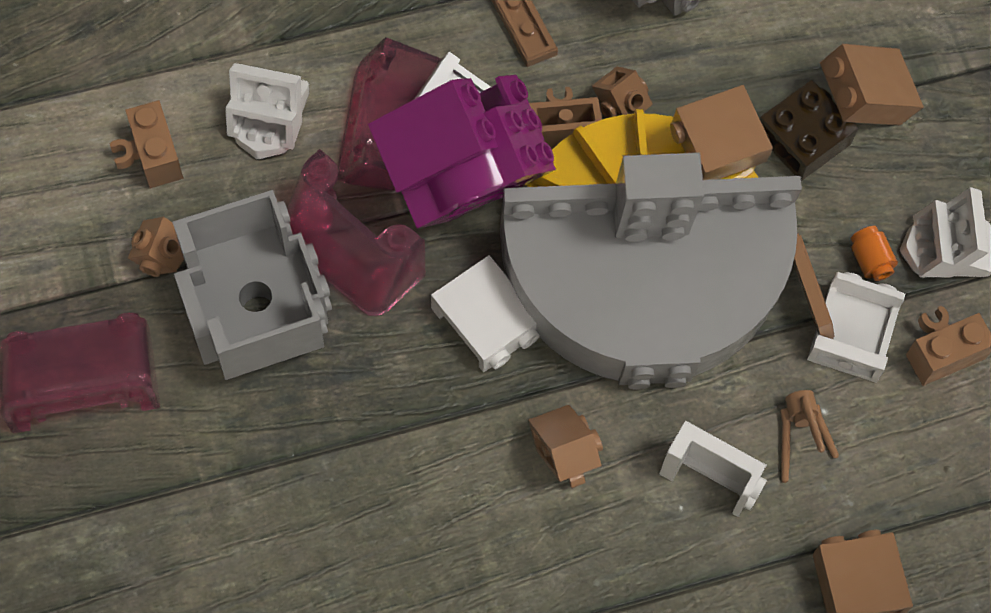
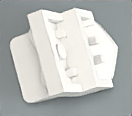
M234 63L229 70L231 100L225 107L227 136L235 137V142L257 160L281 155L289 149H293L302 124V112L309 95V83L301 80V76Z
M969 187L948 203L935 200L913 215L914 224L910 226L900 247V253L913 272L918 274L919 277H988L991 275V224L985 220L981 190Z

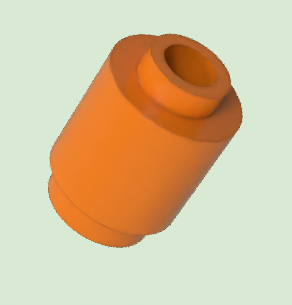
M869 226L851 236L853 243L851 249L865 278H874L875 281H881L894 273L893 268L897 266L898 261L884 232H879L877 226Z

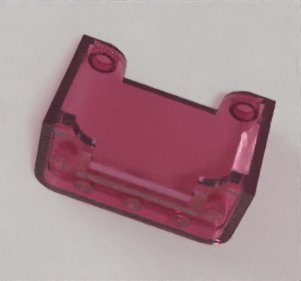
M385 37L361 60L355 73L337 168L336 176L338 181L354 186L396 191L368 123L414 100L441 58Z
M319 149L303 165L287 206L293 235L302 233L305 244H313L319 264L317 266L319 273L324 275L325 279L365 314L375 317L381 316L388 312L425 277V240L411 228L399 224L385 229L378 237L335 200L337 193L332 187L338 179L337 165L327 154Z
M124 313L119 315L117 319L33 333L16 331L9 333L7 338L0 342V411L2 418L12 433L30 431L31 420L35 417L38 422H45L47 414L118 402L121 408L128 407V401L139 402L142 411L161 408L150 327L147 320L139 317L137 313Z

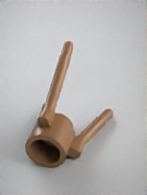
M801 390L789 394L785 398L787 408L780 410L783 421L781 480L783 483H787L789 480L791 422H794L796 427H810L819 452L825 451L823 437L831 456L834 459L839 456L822 417L820 405L816 404L814 392L811 390Z

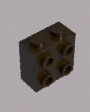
M813 80L760 117L762 126L773 147L772 152L795 176H800L801 181L850 146L858 131V127L854 122H843L838 107L833 102L829 92L819 87Z

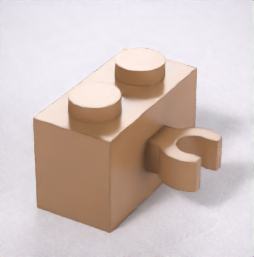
M566 87L565 98L556 99L551 88L547 90L546 102L529 103L531 109L534 110L542 123L541 132L545 139L544 142L553 149L580 125L585 127L602 120L598 97L572 99V89Z
M160 100L126 109L134 140L116 139L109 143L112 153L126 152L124 156L114 159L117 169H126L135 160L140 159L149 188L184 179Z
M943 306L938 307L935 311V315L939 320L937 323L930 321L926 313L921 314L918 319L919 326L928 335L916 339L907 352L906 357L922 386L983 361L991 353V332L980 313L948 325L949 314Z
M570 405L528 420L536 450L559 482L568 479L570 487L574 488L585 483L583 473L602 466L598 452L603 450V446L595 429L590 430L584 415L578 416Z

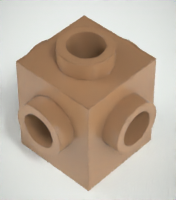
M616 66L592 85L600 101V111L606 118L634 114L635 109H643L645 111L653 105L647 93L648 86L638 76L636 70Z
M165 217L142 221L140 229L132 238V249L128 259L138 264L139 269L150 276L158 277L160 274L176 272L184 258L173 223Z

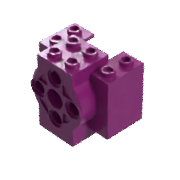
M517 75L498 76L495 78L496 85L480 93L474 86L471 78L450 80L368 123L397 193L402 192L417 228L452 221L478 207L503 198L504 188L524 187L530 182L556 170L553 163L554 155L552 149L544 142L545 139L541 132L542 123L534 110L531 109L527 100V88L518 79Z

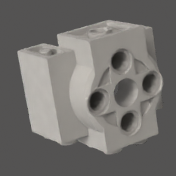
M273 190L173 221L181 252L187 266V270L174 273L176 283L204 365L219 360L225 380L323 348V334L328 333L326 325L328 324L327 311L332 310L329 299L330 291L324 275L320 276L315 249L312 243L305 244L302 233L293 235L286 204L284 201L277 203ZM255 297H264L271 301L267 308L259 312H251L244 308L245 304Z

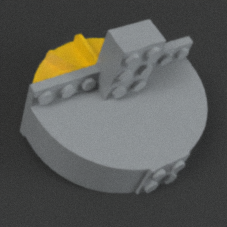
M635 109L634 114L605 118L585 127L580 125L574 129L571 135L552 149L555 171L530 182L527 187L504 188L500 221L503 267L505 275L511 281L522 305L537 323L536 331L539 333L540 338L564 359L596 375L617 380L619 385H628L629 389H646L650 387V384L664 383L667 388H678L687 385V382H691L694 376L718 366L740 351L757 333L786 285L796 253L797 216L795 202L802 190L801 177H758L754 171L756 166L721 179L703 180L700 153H685L682 144H677L673 139L670 130L673 117L659 114H644L643 109Z

